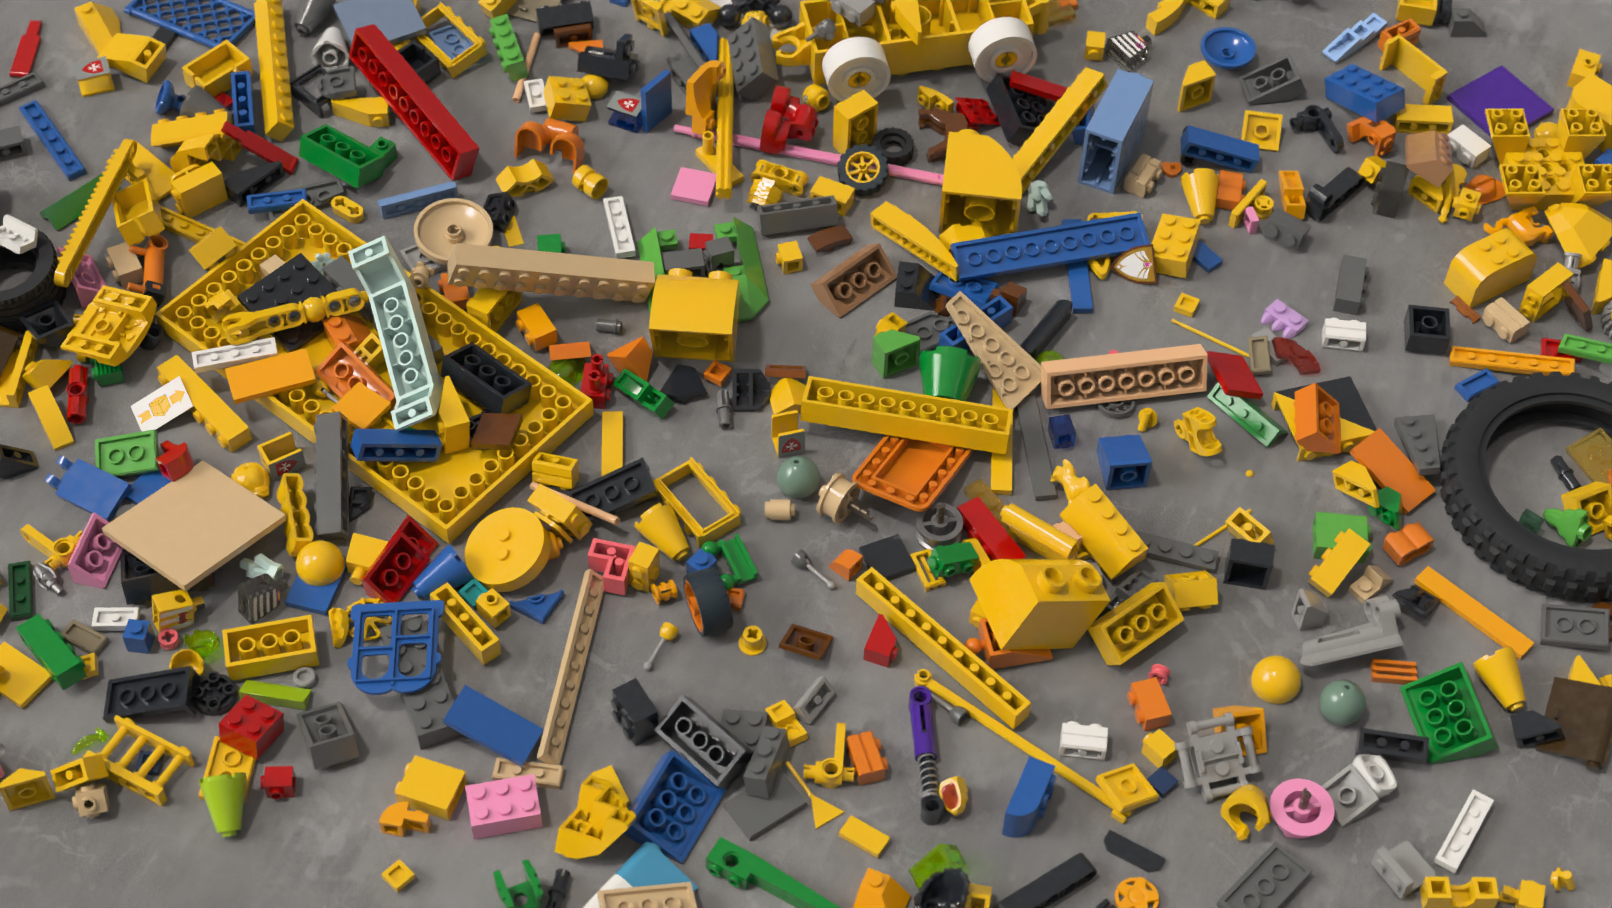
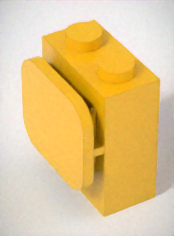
M213 162L202 167L198 164H193L171 177V195L176 201V204H174L175 209L179 214H183L188 218H192L228 200L222 173Z
M542 484L538 485L527 500L537 510V512H534V515L542 522L546 529L554 532L557 537L560 536L562 540L569 544L573 541L570 536L581 541L593 524L575 504Z

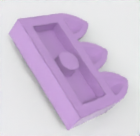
M1276 299L1265 309L1261 318V324L1274 322L1272 331L1278 332L1285 329L1283 339H1291L1308 325L1309 320Z

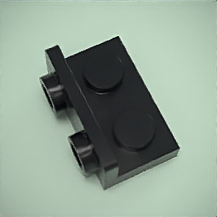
M508 191L488 194L483 209L489 214L493 226L497 225L501 232H506L517 204Z

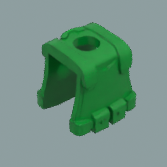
M530 860L522 861L526 882L507 888L500 870H496L493 873L496 889L506 908H543L541 882ZM519 895H523L527 898V902L519 906L514 903V899Z

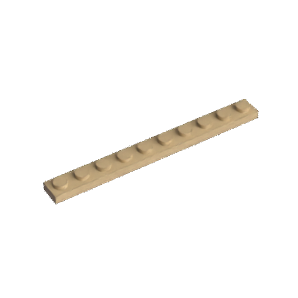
M592 569L586 570L584 573L537 758L546 764L560 765L604 591L603 577Z

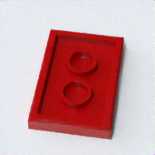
M1207 351V361L1225 395L1252 399L1262 398L1263 392L1243 356Z

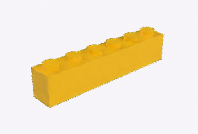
M178 355L156 367L159 374L157 379L162 386L180 376L193 407L186 411L190 410L195 420L199 424L202 422L205 425L206 431L211 436L214 435L222 448L226 447L233 453L252 440L249 427Z

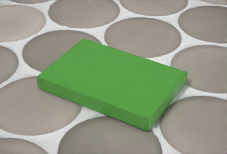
M153 429L95 439V464L97 468L117 478L159 471V465L156 460L159 457L157 430Z

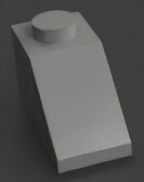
M1299 589L1291 614L1299 631L1324 625L1328 609L1318 595L1305 589Z

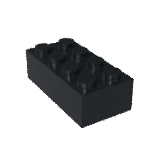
M471 342L443 357L440 376L444 379L445 376H450L456 388L491 413L509 414L528 403L532 384L475 343Z
M685 695L679 697L654 729L716 786L726 790L746 767L754 753L698 703Z

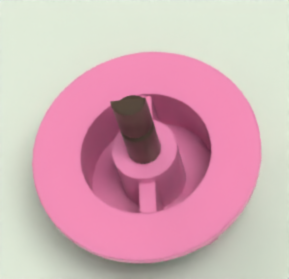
M1306 779L1287 780L1275 788L1270 798L1271 815L1287 838L1304 839L1319 835L1328 829L1333 821L1335 814L1333 800L1323 787L1313 781Z

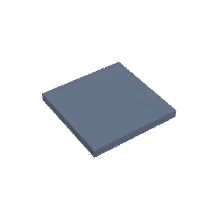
M346 0L333 4L351 45L355 29L375 24L392 44L427 33L426 27L412 0Z

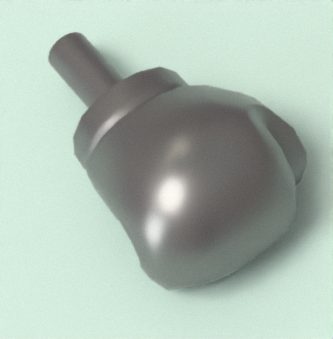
M825 19L813 28L814 33L805 38V40L809 42L817 37L819 40L830 41L835 38L837 28L831 19Z

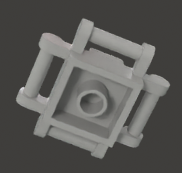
M1231 712L1224 713L1221 717L1199 722L1194 720L1188 721L1187 731L1189 739L1174 743L1175 750H1178L1185 780L1183 781L1184 788L1200 785L1204 802L1213 801V798L1232 794L1238 787L1248 784L1245 777L1246 774L1262 771L1261 765L1257 763L1251 733H1253L1252 726L1235 729L1234 717ZM1225 726L1226 731L1198 737V731ZM1241 735L1249 764L1246 767H1243L1244 759L1241 745L1237 741V736ZM1187 748H1189L1195 778H1193ZM1233 777L1237 779L1236 784L1210 789L1209 787L1211 782Z

